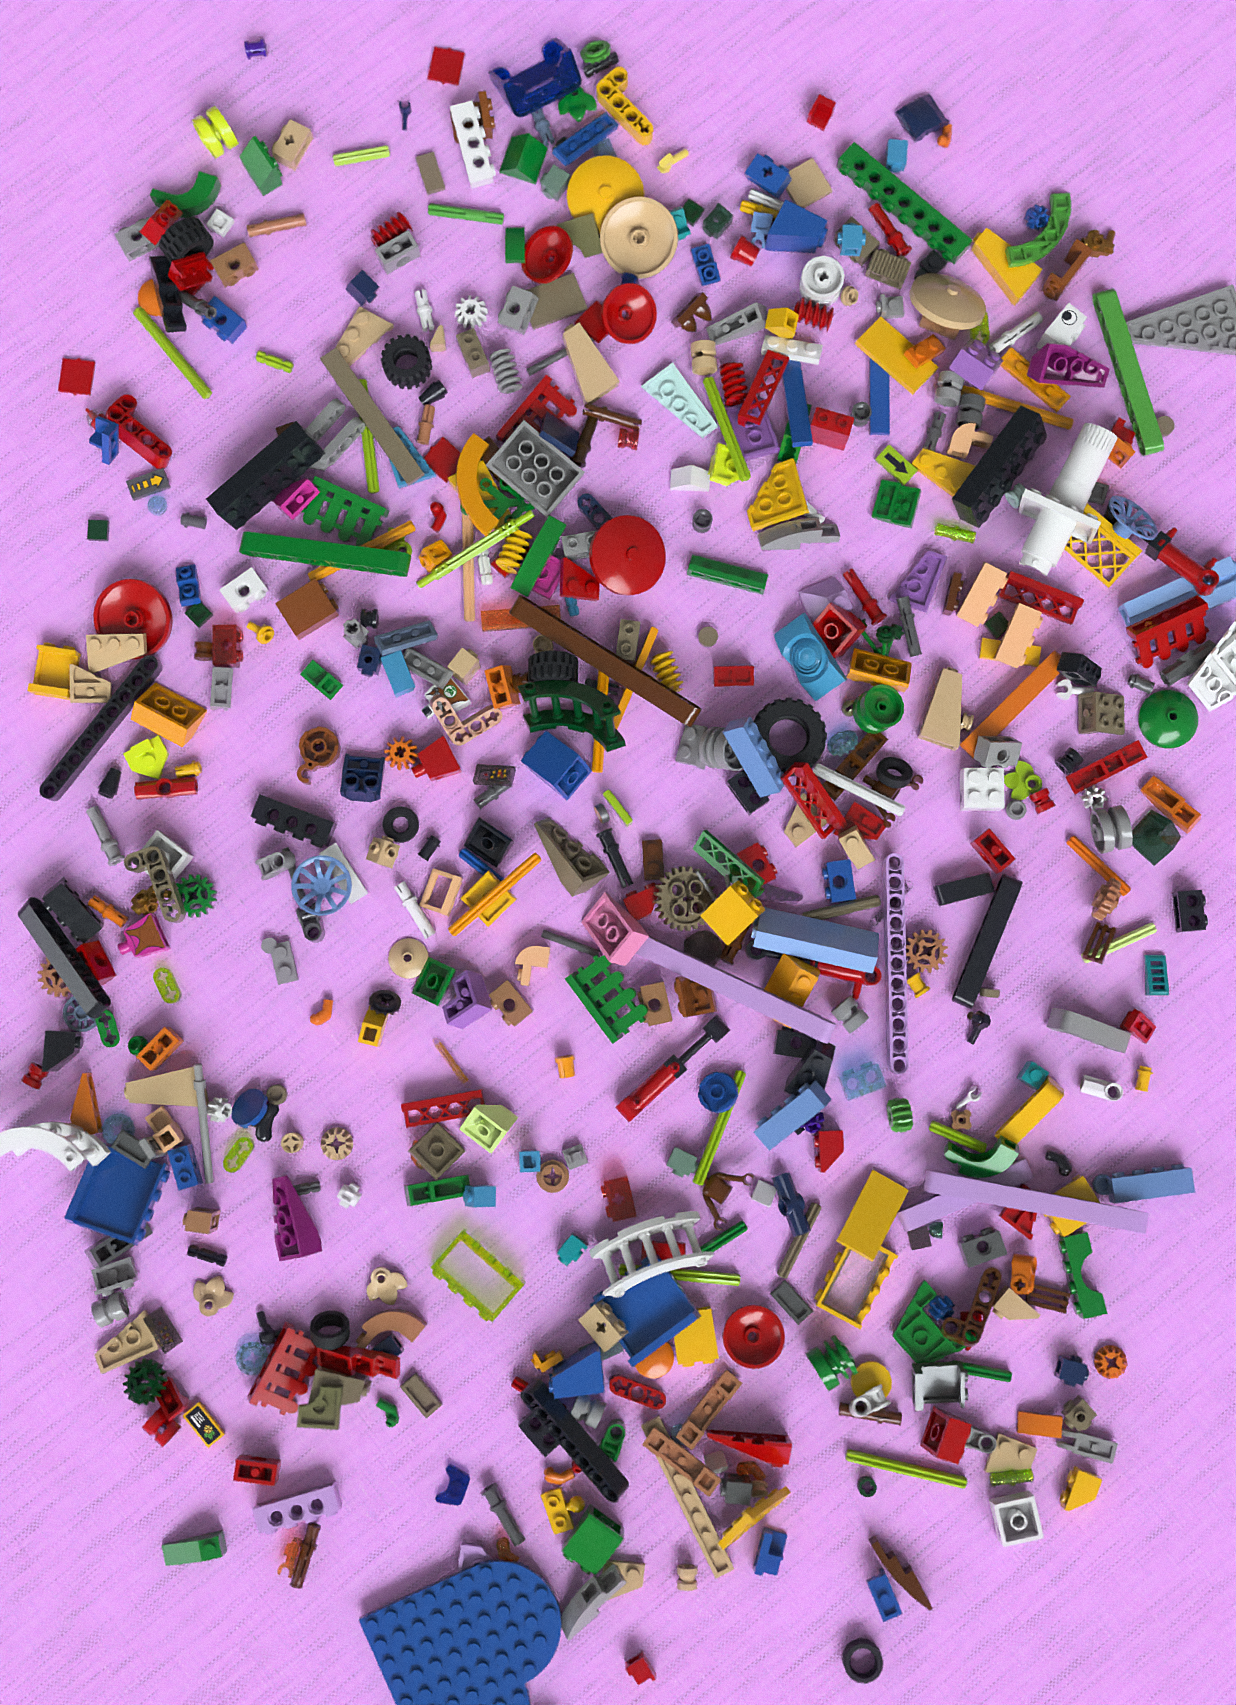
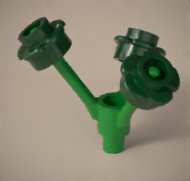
M860 617L858 618L866 627L868 626L865 622L866 619L861 620ZM892 624L891 627L888 625L879 627L876 630V637L882 643L881 647H876L865 631H863L862 636L871 646L874 653L889 657L894 639L900 640L905 633L902 631L903 628L896 624Z

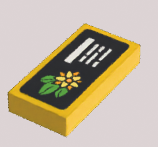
M200 1401L183 1415L184 1419L207 1448L226 1434Z

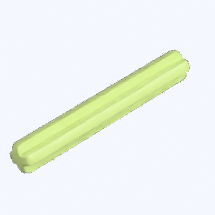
M1148 923L1113 939L1107 954L1156 933L1157 929L1154 923ZM1105 943L1100 946L1096 955L1097 958L1100 957ZM1094 948L1090 950L1089 955H1092ZM1082 958L1084 963L1091 962L1090 960Z

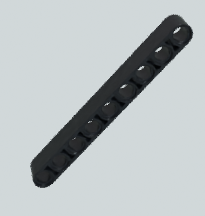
M147 655L140 660L41 784L39 792L43 798L50 801H58L132 710L134 702L148 690L160 675L162 664L152 655ZM155 662V667L152 670H148V664ZM142 677V684L135 686L136 679ZM130 693L129 700L124 702V694ZM117 708V715L115 717H111V710ZM101 724H105V730L98 733V727ZM91 739L93 744L90 748L86 749L85 744ZM79 755L80 761L77 764H73V758ZM67 771L66 779L61 780V773ZM54 786V794L48 796L49 788Z

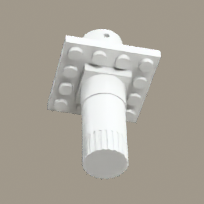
M1085 423L1049 494H1046L1044 497L1036 489H1025L1018 513L1036 521L1021 549L1023 556L1019 564L1033 567L1042 572L1041 574L1047 576L1051 567H1056L1071 536L1091 545L1101 522L1098 521V517L1089 513L1084 515L1083 512L1095 483L1117 441V436L1099 425Z

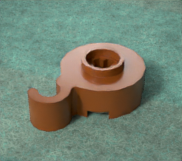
M320 726L304 732L300 738L299 749L305 764L301 765L297 770L298 779L306 785H311V781L304 778L306 771L315 772L319 768L329 767L338 759L341 751L340 741L328 728ZM324 743V750L317 752L316 745Z

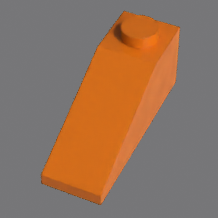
M92 1072L83 1073L71 1112L70 1124L83 1128L89 1134H97L103 1132Z

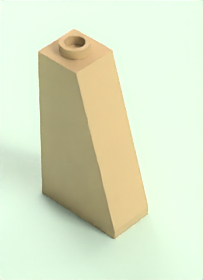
M578 323L575 326L570 324L564 329L562 339L584 405L586 402L593 404L616 388L620 381L581 324Z
M947 667L940 671L918 735L919 739L956 751L960 745L962 674L958 673V670Z
M194 1067L127 1082L124 1088L125 1098L129 1099V1103L198 1107L197 1094L193 1086V1080H195ZM205 1088V1100L207 1106L209 1103V1099L207 1095V1090Z

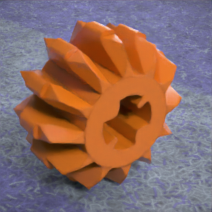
M401 736L400 742L394 737L393 741L395 744L392 745L388 742L387 746L391 749L384 750V753L389 755L385 760L386 762L391 761L390 767L392 768L397 765V769L401 771L402 765H404L406 769H409L408 762L413 765L416 763L412 757H418V753L413 752L417 749V746H411L413 742L411 739H408L405 743L404 736ZM398 750H406V752L403 753L404 757H400L398 755Z

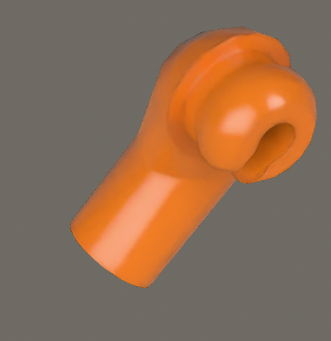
M952 124L942 127V135L937 138V144L943 148H947L950 145Z
M323 999L322 1010L316 1014L313 1013L310 1016V1022L319 1026L328 1021L332 1016L334 1000Z
M547 1467L543 1472L545 1480L556 1485H561L575 1478L572 1468L558 1473L555 1472L553 1467Z

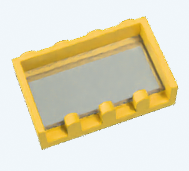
M881 1246L874 1261L871 1262L849 1248L844 1247L842 1252H837L833 1260L835 1263L833 1270H828L825 1275L824 1281L826 1284L823 1289H818L814 1297L817 1300L816 1306L861 1330V1324L866 1314H869L871 1304L875 1296H878L881 1290L880 1286L885 1277L889 1275L890 1267L894 1259L898 1258V1255Z

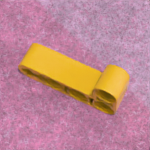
M616 67L598 82L596 87L597 101L640 145H649L653 140V125L623 94L628 86V73L623 67ZM602 91H608L609 93H608V94H602L601 92H602ZM620 104L622 107L617 108L614 105ZM628 118H634V119H636V120H634V121H629V120H627V119H628Z
M1048 1075L1040 1088L995 1132L994 1136L997 1139L1003 1136L1018 1144L1060 1102L1064 1096V1089Z

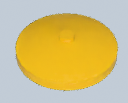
M597 156L583 162L572 174L567 188V204L573 219L594 213L599 234L606 215L616 204L628 198L644 197L643 183L637 171L628 162L614 156Z

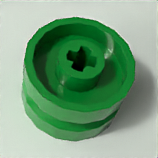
M880 684L873 686L856 698L852 714L860 729L867 733L877 734L891 728L901 720L904 714V703L897 690L889 685Z

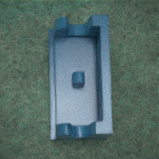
M401 650L380 657L395 697L397 698L414 691L415 685Z

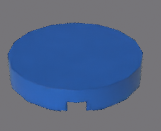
M713 1072L707 1075L699 1085L698 1098L700 1103L711 1112L723 1113L731 1109L736 1103L738 1086L735 1080L726 1073Z
M256 1088L243 1092L237 1098L232 1108L231 1115L234 1123L242 1128L256 1125L267 1111L268 1105H266V1100L268 1101V1097L264 1092Z

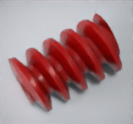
M398 211L396 213L397 219L391 216L390 223L385 220L383 222L384 227L379 224L377 226L378 232L374 229L370 230V238L376 248L406 232L407 229L413 232L410 223L401 212Z
M804 297L797 301L793 311L799 315L798 323L805 319V325L807 326L812 321V328L819 324V330L822 331L826 326L828 333L834 316V308L832 307L827 312V305L819 309V302L813 307L812 300L805 304Z
M730 362L719 367L721 369V383L724 384L722 387L725 392L724 398L727 399L725 401L726 406L731 407L744 403V399L748 394L743 393L748 387L741 385L746 382V378H740V376L745 374V371L739 370L743 367V363Z

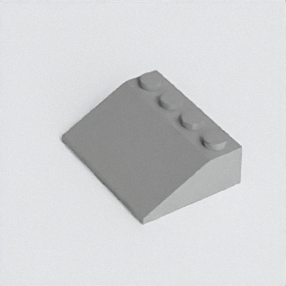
M525 420L486 464V467L546 518L585 473L555 446L541 438L539 432Z

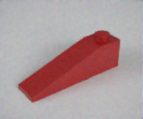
M706 1429L708 1438L766 1463H771L773 1467H783L784 1464L789 1465L792 1442L789 1435Z

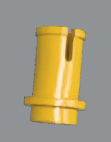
M194 760L190 764L175 766V770H178L175 773L177 778L191 775L199 776L202 773V766L199 761L196 762Z
M1140 1065L1139 1069H1137L1138 1076L1135 1090L1148 1092L1150 1076L1153 1074L1151 1072L1152 1068Z

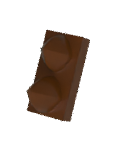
M703 292L696 294L671 323L685 331L696 332L697 326L693 314L703 320L712 321L711 310L706 302L708 297Z

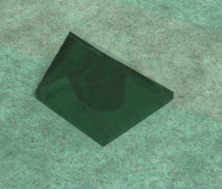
M1150 810L1132 829V847L1153 866L1168 855L1181 838L1172 820L1153 810Z

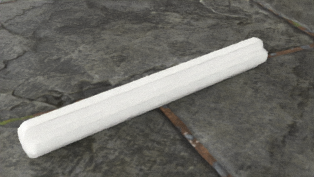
M819 763L813 769L816 776L897 816H902L906 807Z

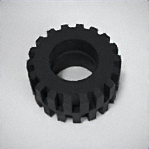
M188 217L176 222L166 230L159 241V247L170 263L200 252H204L205 256H207L214 244L210 233L202 222L195 217Z
M406 334L405 337L397 335L398 339L391 338V343H386L384 346L385 350H382L381 363L384 373L395 387L398 384L400 389H404L405 386L408 390H411L412 386L418 388L420 387L419 383L422 382L424 384L426 377L429 378L431 375L432 360L429 349L422 340L419 341L417 336L411 338L410 334ZM404 355H413L418 358L415 366L406 370L398 368L396 362Z
M555 650L535 653L528 658V682L563 680L578 683V658L573 654Z

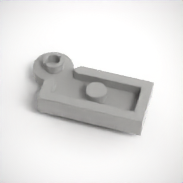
M273 938L264 939L261 948L265 953L272 956L278 985L298 981L299 978L290 941L277 943Z

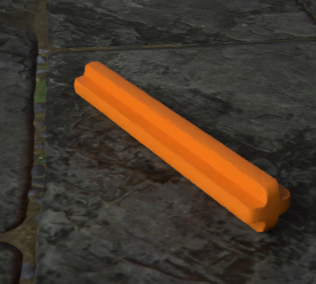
M1073 835L1067 840V845L1106 881L1114 878L1121 882L1122 885L1119 892L1122 896L1127 895L1131 891V887L1076 836Z

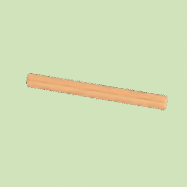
M462 513V541L464 550L473 544V523L468 515ZM474 558L463 564L464 620L466 622L475 621Z

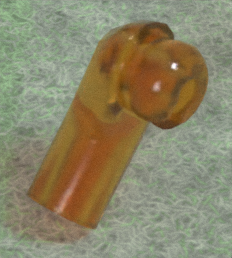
M741 1461L737 1464L736 1472L740 1476L752 1474L756 1480L762 1481L767 1477L754 1461Z

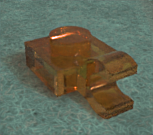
M294 1537L291 1543H287L284 1555L287 1558L277 1570L278 1575L281 1574L283 1568H287L289 1570L288 1578L292 1577L302 1539Z

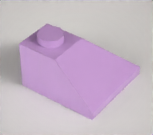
M835 577L798 592L812 623L830 602L849 612L853 609L845 589Z

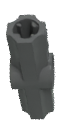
M1208 640L1195 650H1190L1178 658L1177 662L1159 673L1161 680L1170 687L1186 675L1189 676L1198 670L1216 644Z

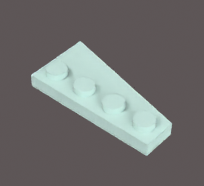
M673 363L641 386L642 389L702 439L718 428L717 423Z

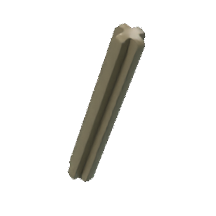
M873 895L803 912L802 916L824 920L878 907L881 905L879 895Z
M815 1202L810 1204L805 1215L810 1229H812L822 1209ZM810 1232L794 1237L777 1271L780 1277L785 1279L788 1277Z

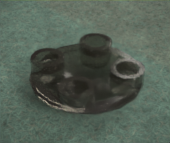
M698 931L684 940V952L715 966L722 954V944L719 938L712 932Z

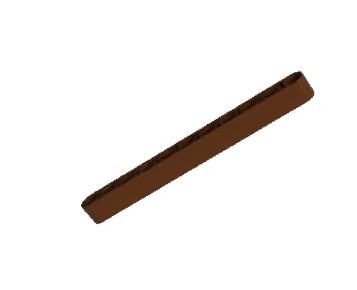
M518 595L509 611L512 616L676 720L692 727L702 710L698 705L530 599Z

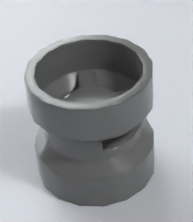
M858 402L853 406L850 416L854 417V426L863 427L868 423L872 413L869 404Z
M706 509L696 511L692 522L694 530L698 533L708 532L712 525V514Z

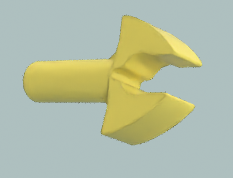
M683 149L673 156L670 153L658 162L660 165L657 166V169L661 173L669 172L672 165L689 155L688 150Z

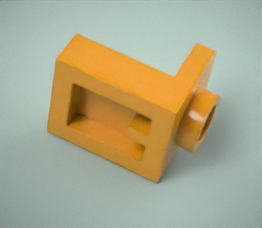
M441 539L423 548L418 558L420 564L430 573L435 566L447 561L453 554Z
M536 1350L532 1353L533 1358L531 1359L534 1367L537 1370L541 1369L543 1373L564 1360V1355L561 1350L557 1352L552 1350L544 1355L545 1359L542 1360Z

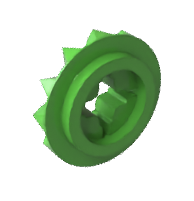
M603 40L592 41L581 50V58L585 63L590 62L591 64L605 60L606 56L610 55V44Z

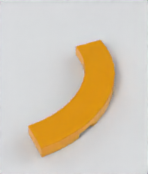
M473 433L464 445L459 457L456 471V487L460 503L469 516L470 521L487 537L499 524V519L484 504L478 490L476 475L480 459L488 449L489 444Z

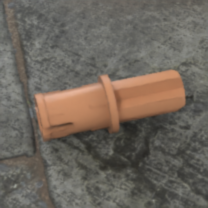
M424 405L421 422L418 423L420 428L416 442L419 444L429 445L431 429L434 428L432 423L435 407L433 405Z

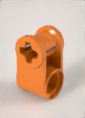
M1013 1255L1010 1284L1011 1289L1015 1293L1027 1295L1034 1290L1037 1269L1036 1256ZM1020 1283H1025L1026 1286H1025V1287H1020L1019 1284H1020Z

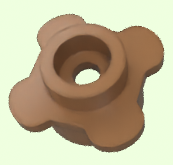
M953 1110L951 1112L953 1122L951 1126L954 1130L959 1128L969 1130L972 1127L970 1123L971 1112L969 1110L959 1112Z

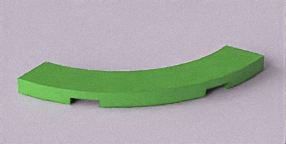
M1070 193L1051 194L1049 197L1050 217L1045 229L1038 237L1024 244L1006 248L1005 252L1009 268L1036 262L1057 246L1068 227L1071 215Z

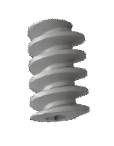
M511 349L495 351L489 357L492 362V369H494L495 380L498 384V391L505 394L513 393L523 388L521 384H516L521 379L520 377H514L519 372L517 369H513L517 366L516 362H510L515 359L514 355H508Z

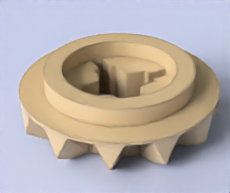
M339 1127L327 1130L321 1139L320 1146L323 1154L332 1160L346 1158L353 1149L351 1134ZM336 1136L339 1142H345V1144L339 1146L338 1153L335 1146H329V1144L335 1141Z

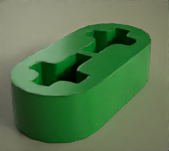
M106 1009L103 1013L111 1017L108 1020L109 1027L105 1028L104 1022L99 1021L102 1015L95 1020L103 1045L111 1048L119 1043L120 1035L113 1013ZM109 1029L111 1034L117 1037L114 1039V1043L111 1044L104 1039L107 1037L106 1030Z

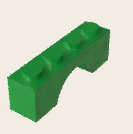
M1082 1230L1070 1233L1065 1237L1059 1236L1058 1247L1061 1254L1064 1253L1065 1262H1063L1065 1273L1069 1274L1070 1282H1068V1288L1070 1293L1074 1295L1073 1309L1075 1314L1079 1315L1082 1319L1108 1314L1103 1293L1089 1289L1081 1275L1084 1260L1093 1253L1088 1232Z

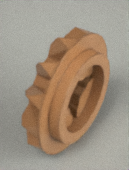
M557 1160L544 1162L540 1167V1172H537L536 1175L538 1185L549 1193L563 1190L569 1180L567 1167ZM552 1167H554L555 1174L562 1175V1177L555 1179L554 1185H552L550 1178L544 1177L551 1173Z

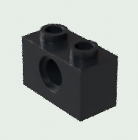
M782 1026L781 1030H776L773 1054L802 1058L816 1039L802 1032H793V1028L790 1029ZM794 1037H798L801 1040V1046L798 1049H794L791 1046V1040Z

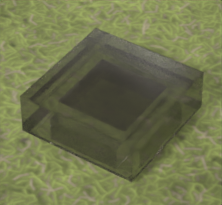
M926 1225L907 1231L911 1250L932 1246Z

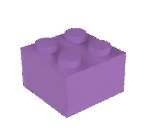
M971 338L960 350L949 369L982 390L1004 360L1000 358L997 352L989 351L985 348L981 341Z

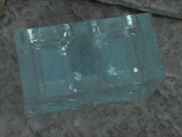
M872 1061L860 1065L861 1069L854 1071L851 1068L841 1072L842 1076L838 1077L847 1101L887 1087L878 1063L873 1064ZM872 1070L876 1074V1079L873 1082H868L866 1074ZM850 1078H854L857 1081L856 1088L852 1090L847 1086V1081Z

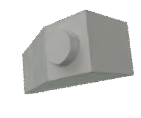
M755 302L707 327L709 338L717 346L756 333L765 328L768 312L766 306Z

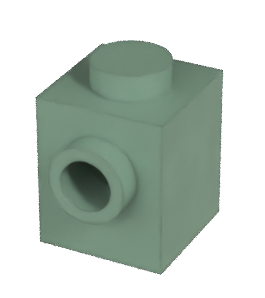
M553 165L548 173L545 172L540 180L543 195L548 199L553 198L558 202L568 187L570 174Z
M674 1146L666 1166L673 1169L672 1173L683 1178L684 1175L689 1177L690 1172L694 1174L699 1163L696 1162V1156Z

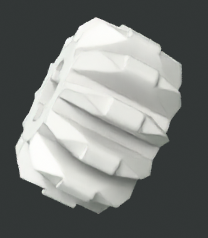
M469 295L468 300L461 298L462 304H456L455 317H458V324L463 323V328L465 329L469 325L471 329H475L474 325L481 328V321L486 322L487 320L485 315L488 314V309L485 308L484 301L479 302L478 296L472 300V297Z

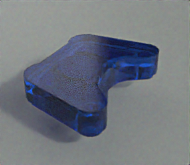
M448 1464L446 1467V1472L450 1478L448 1487L444 1492L438 1493L435 1500L437 1503L459 1506L463 1502L470 1482V1476L456 1466Z

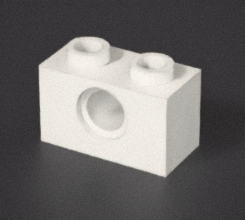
M251 567L219 591L232 609L238 613L239 611L247 610L250 607L249 604L253 601H259L264 598L269 590ZM244 588H249V593L242 596L241 591Z

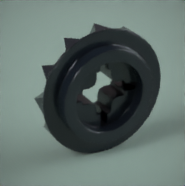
M379 990L371 994L369 1005L371 1010L376 1011V1014L383 1013L386 1016L389 1013L394 1015L400 1009L401 999L392 991Z

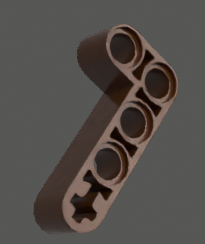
M990 1267L982 1274L965 1322L954 1317L944 1320L940 1330L945 1338L966 1347H974L979 1342L1002 1276L998 1269ZM992 1274L994 1281L990 1287H986L989 1281L988 1277ZM986 1293L989 1296V1302H982L979 1294ZM979 1312L983 1320L981 1322L975 1321L972 1313ZM952 1323L955 1325L956 1332L949 1333L946 1330V1324ZM968 1331L973 1332L976 1340H967L965 1333Z

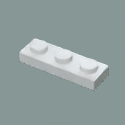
M765 335L761 355H766L767 350H771L790 357V360L819 365L823 345Z

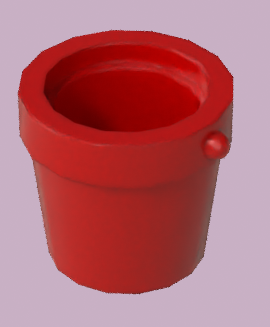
M741 235L730 259L752 267L761 249Z

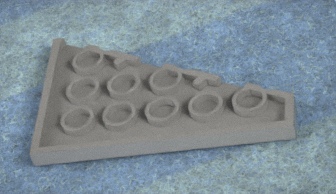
M1234 285L1127 321L1126 324L1132 343L1236 355V290Z

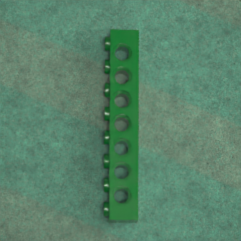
M853 142L841 155L837 164L839 172L852 179L858 188L864 189L869 197L882 204L887 212L894 214L901 224L911 228L917 237L923 238L927 245L941 253L947 262L955 265L969 249L972 243V239L858 144ZM855 166H860V167H862L863 169H862V170H857V169L855 168ZM870 178H874L878 182H872L870 181ZM889 190L892 194L888 195L884 191ZM899 203H905L907 206L902 207ZM914 215H919L922 219H916ZM929 227H934L937 231L933 232L929 230ZM948 239L951 241V244H947L943 240Z

